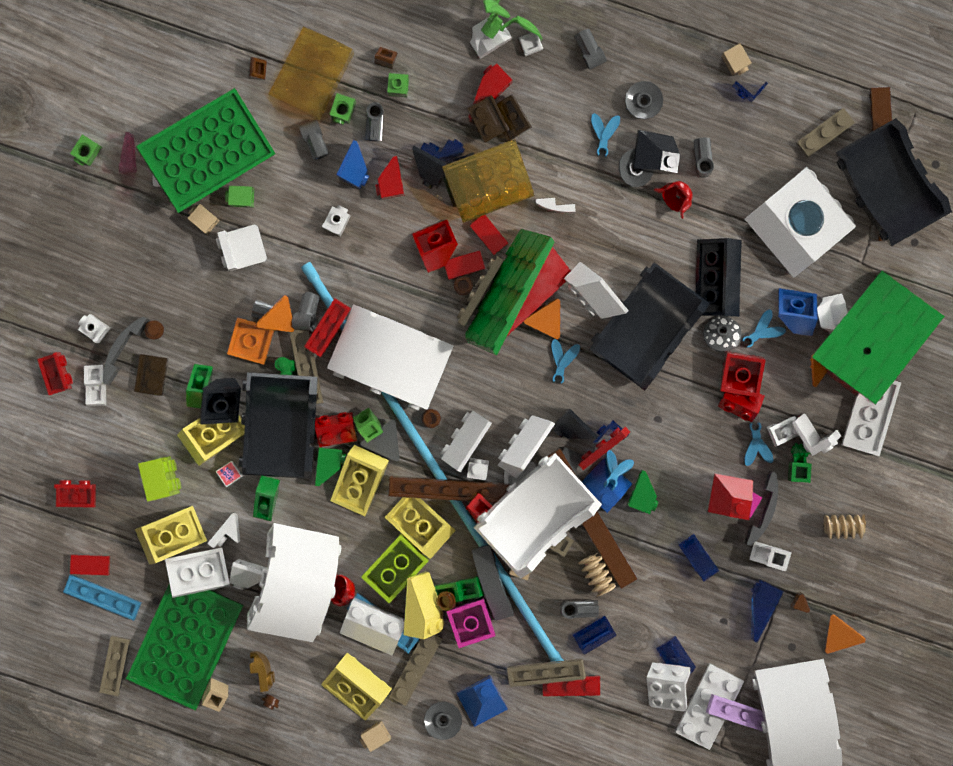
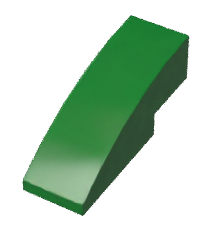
M479 576L434 585L437 596L444 591H448L454 595L456 602L485 595Z

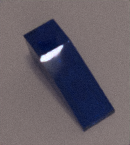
M761 579L759 583L756 582L751 591L753 592L751 639L758 643L784 593L781 589Z

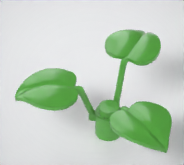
M483 0L486 13H491L481 29L486 36L494 39L499 30L503 32L510 24L518 23L521 27L536 34L540 41H542L543 38L539 30L532 22L517 15L516 18L514 17L502 25L503 21L497 16L501 15L510 18V14L499 5L500 0Z

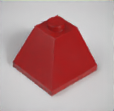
M447 219L412 234L428 273L446 266L458 246Z
M714 473L707 512L749 520L753 500V480Z

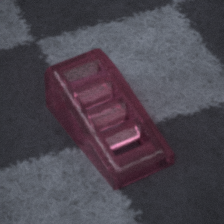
M125 132L118 172L122 174L136 173L137 171L134 135L130 132Z

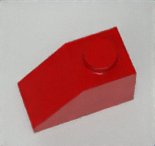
M397 156L390 160L379 176V184H375L377 196L381 195L382 200L405 196Z

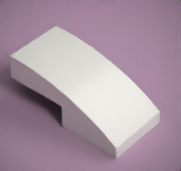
M555 198L536 199L535 201L538 207L551 212L575 214V204L556 205Z
M104 365L84 366L86 406H106V384L103 382Z

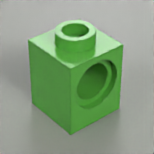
M389 73L388 96L408 98L409 76Z
M337 93L330 112L333 122L344 125V122L349 124L356 100ZM346 106L348 110L346 114L340 115L337 113L338 108Z
M82 134L70 154L75 157L73 160L78 164L91 166L102 146ZM88 147L89 154L82 157V149Z
M229 186V191L225 193V201L228 202L230 207L254 208V188L249 186Z
M370 408L353 417L358 432L367 443L383 433L378 418Z

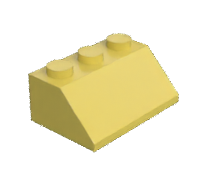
M348 653L345 654L321 684L365 721L381 705L392 690L384 681L374 675L371 670L364 667L355 657Z

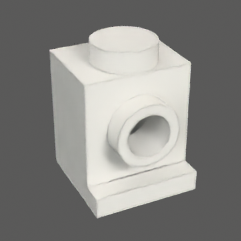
M340 205L337 208L332 206L322 227L341 236L351 217L347 214L348 209ZM340 216V221L334 222L333 218Z
M92 314L84 315L78 323L80 325L78 330L95 343H100L111 329ZM90 324L94 325V330L92 331L88 329Z
M470 458L467 478L486 480L489 461Z

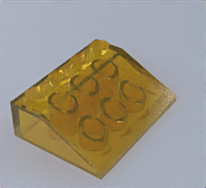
M303 26L269 95L320 121L354 55L353 49Z
M515 139L442 166L463 223L535 196Z

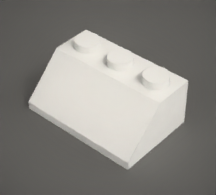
M579 262L564 278L569 284L567 288L573 294L578 295L576 298L581 304L587 305L585 309L592 316L596 314L603 319L628 312V309L606 282L583 263Z
M473 410L471 414L469 412L465 414L461 420L464 423L462 428H456L451 436L454 439L451 445L446 444L440 453L443 455L442 460L459 472H461L492 422Z
M533 415L529 420L525 418L519 426L521 429L518 435L514 434L508 442L511 444L508 451L504 449L498 457L501 460L498 466L517 478L526 468L555 423Z
M354 598L343 622L340 634L393 655L403 632L405 619Z

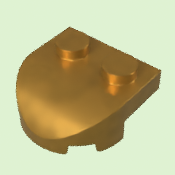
M251 651L250 658H254V662L250 663V674L258 673L260 692H267L275 683V673L271 671L270 662L263 653Z

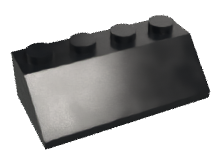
M731 238L697 239L695 293L710 303L702 316H740L742 240Z

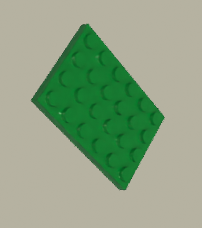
M235 88L136 146V149L177 214L276 154Z
M169 583L126 679L196 711L244 605L212 590L172 598Z

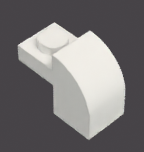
M756 541L749 560L786 571L792 552Z

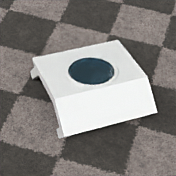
M808 167L804 168L745 218L747 223L793 278L819 259L856 227L853 218L844 212L839 201L829 194L828 188L818 181L816 174L809 170Z

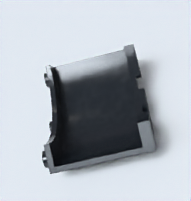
M897 118L836 152L838 158L836 161L837 166L844 172L856 196L855 202L860 209L863 208L875 228L879 231L878 234L883 242L887 241L891 247L952 213L948 197L939 189L935 182L931 184L925 176L928 172L920 159L917 158L915 160L911 149L914 147L907 129Z
M655 262L650 268L647 266L640 274L641 280L624 302L620 300L628 309V312L613 316L601 333L597 332L591 339L593 344L589 348L590 351L644 391L655 379L686 333L691 330L710 304Z
M247 372V380L243 379L242 391H246V411L242 413L241 425H245L243 456H239V468H242V475L312 479L313 447L310 446V443H314L318 377Z

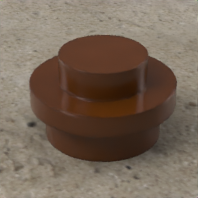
M459 277L454 282V290L459 295H468L473 289V283L468 277Z
M150 321L145 326V334L150 339H159L164 334V327L159 321Z
M428 409L422 414V423L426 427L434 428L439 425L441 416L438 411Z
M444 591L438 595L437 605L440 609L449 611L454 608L456 600L451 592Z
M266 694L265 697L261 698L264 701L263 706L271 710L274 707H279L278 703L280 700Z

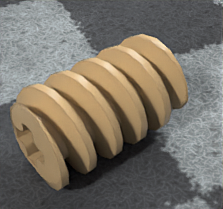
M825 515L823 523L824 533L828 534L829 539H832L833 534L836 535L837 539L840 538L841 534H843L844 539H847L848 534H851L852 539H855L856 534H859L860 539H862L866 528L865 515H862L861 518L859 515H855L854 518L851 515H847L846 519L843 515H839L838 519L836 515H832L830 519L828 515Z
M593 554L581 560L578 564H585L582 572H589L585 578L592 579L588 585H595L592 593L598 592L599 594L596 596L598 597L613 590L616 586L614 583L609 584L612 581V577H605L609 571L602 570L606 566L605 563H599L602 560V556H595L596 554Z

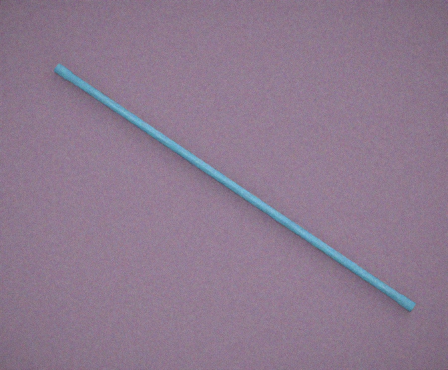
M308 262L301 269L316 289L326 307L329 308L333 298L322 283L312 263ZM346 319L344 320V322L342 323V325H341V327H340V329H341L342 331H343V328H344L345 323H346V321H347ZM381 392L436 479L448 480L396 397ZM450 500L478 546L488 545L483 537L474 529L476 523L462 501ZM494 553L502 584L548 654V658L551 662L564 661Z

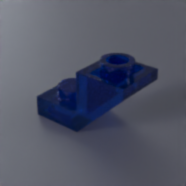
M448 139L441 152L438 151L439 147L431 142L429 144L424 142L420 148L439 160L464 155L465 153L464 144L456 139L453 141Z
M694 534L678 544L703 582L719 572V569Z

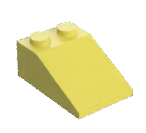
M240 416L237 423L203 425L200 424L199 418L183 428L177 436L200 466L242 437L245 432V425H241L242 418Z
M354 445L347 454L330 501L366 516L389 460Z
M403 497L385 516L398 531L430 559L456 531L421 498Z
M193 506L135 529L149 565L207 541Z
M427 571L407 578L404 621L405 636L426 639L442 632L444 627L443 610L437 605L438 596L430 573Z

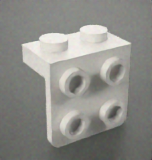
M257 225L247 226L230 232H218L219 238H216L217 246L223 251L224 256L221 257L224 268L227 267L229 271L238 270L267 260Z
M802 414L792 422L794 432L801 437L804 448L812 456L820 451L823 454L828 452L833 446L838 444L837 440L841 437L838 430L821 439L806 414Z
M652 662L647 675L649 705L655 708L686 711V683L690 675V667Z

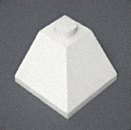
M238 559L233 562L229 583L234 584L233 587L244 590L260 582L263 569H267V567Z

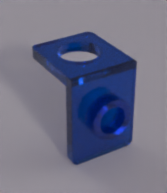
M737 81L732 86L737 90L738 96L744 100L747 98L752 103L768 82H765L755 95H752Z
M614 420L608 423L607 426L603 424L596 432L598 437L593 443H597L609 428L612 431L617 428L620 430L623 428Z

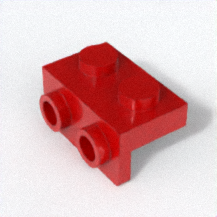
M55 352L52 355L37 359L49 396L72 389L73 379L71 374L67 373L65 367L67 366L65 356L61 355V352Z
M724 392L718 407L725 412L739 416L745 421L753 422L759 414L765 395L759 394V397Z
M341 412L337 415H323L315 418V430L319 447L357 441L352 412Z
M59 480V484H54V488H56V507H96V484H90V480H79V484H71V480Z

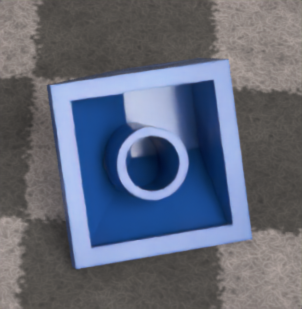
M353 140L336 175L340 180L360 189L362 185L365 186L370 176L367 175L368 169L357 141Z
M779 288L778 317L792 333L813 336L818 320L817 294Z
M603 458L585 477L582 483L602 504L600 507L608 513L622 498L632 483L625 476L621 475L618 477V484L613 491L611 490L613 487L611 483L604 487V483L610 474L606 459Z
M491 675L456 693L474 727L508 710Z

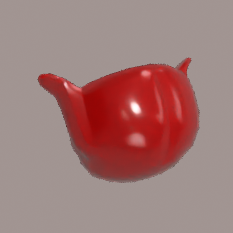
M682 181L667 183L662 188L654 189L655 192L662 193L666 205L671 210L680 212L681 219H683V214L692 205L693 194L690 187Z
M336 575L334 584L335 595L330 601L336 606H346L355 596V585L348 577Z

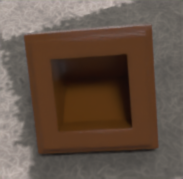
M379 47L374 57V63L393 69L398 53Z
M255 57L250 58L249 79L265 80L266 60Z
M798 592L790 606L806 613L810 612L805 595Z

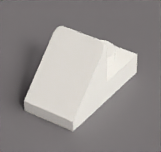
M795 416L767 427L775 447L798 436L793 430L792 422L796 420Z
M236 513L230 515L208 542L212 548H215L217 545L221 547L227 540L226 534L235 542H240L238 515Z

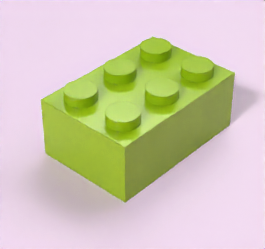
M171 456L138 463L147 502L180 493L181 482L179 478H176L175 471L177 466L175 460L171 459Z
M401 533L361 578L390 603L407 585V578L415 576L426 565L429 558Z

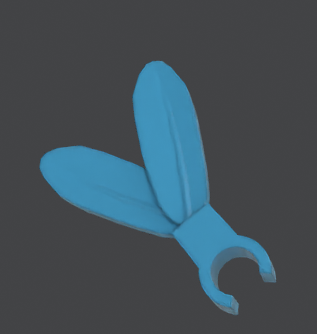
M594 113L591 117V123L600 140L597 156L600 155L599 150L604 149L606 151L605 157H607V143L620 124V116L613 117L606 128H604L601 118Z
M769 309L762 314L754 333L742 338L741 341H745L746 338L751 341L750 345H747L746 348L753 346L754 342L759 338L779 337L786 332V329L782 327L767 328L772 319V310Z
M554 339L551 344V350L557 369L552 380L555 382V377L561 376L562 381L560 383L562 384L564 382V370L578 355L580 345L572 346L563 355L561 344L558 340Z
M759 422L757 423L758 429L756 430L752 429L753 424H749L753 439L744 457L746 466L754 462L757 452L760 453L765 461L773 462L772 452L761 439V424Z
M609 450L606 454V463L610 475L605 481L604 487L611 483L613 485L611 490L613 491L618 484V477L628 472L633 467L634 461L629 459L617 465L615 454Z

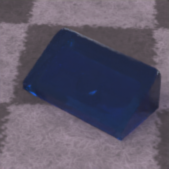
M606 616L573 634L584 655L617 636Z
M676 636L656 648L666 664L690 667V674L696 669V666Z

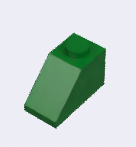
M194 364L186 389L187 407L201 409L202 388L211 383L213 366Z
M319 448L315 486H321L342 469V465H344L346 460V454H343L344 449Z
M641 470L627 505L650 514L651 511L655 512L657 508V495L646 471Z
M261 475L255 493L253 517L272 521L280 480Z

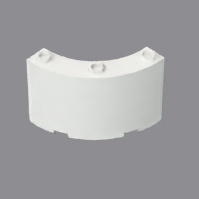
M353 304L327 368L334 371V376L342 379L346 376L370 386V391L377 394L385 392L409 402L408 406L419 410L420 407L428 409L453 345Z
M556 453L549 458L548 456L542 458L538 463L539 465L517 484L513 482L506 489L508 492L487 513L483 512L477 518L479 522L474 526V529L520 579L535 569L546 556L544 552L551 546L555 547L567 536L566 532L573 526L577 528L594 516L602 505Z
M276 523L272 525L267 533L265 557L269 558L268 566L262 572L259 584L262 587L260 596H255L252 606L247 613V630L313 642L316 636L320 635L330 600L335 595L334 584L338 556L341 553L339 537Z
M824 659L756 670L755 679H752L754 690H758L764 718L761 726L763 733L767 735L769 759L766 760L767 766H842V751L838 744L840 733L833 694L830 693L828 687L829 677Z

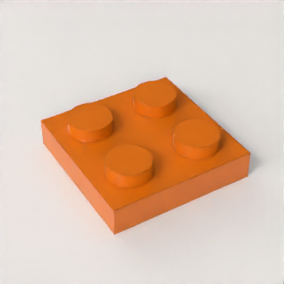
M237 317L227 354L265 365L274 330L258 328L256 322Z

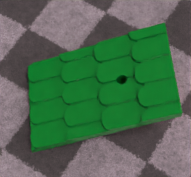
M520 229L505 253L507 257L493 278L494 283L477 308L479 312L465 333V339L469 344L497 356L506 337L567 282L564 278L571 270L553 248L555 241L552 237Z
M881 271L812 358L828 369L827 375L858 397L861 394L876 405L945 316L891 276ZM867 349L871 353L869 355L864 354L863 350Z

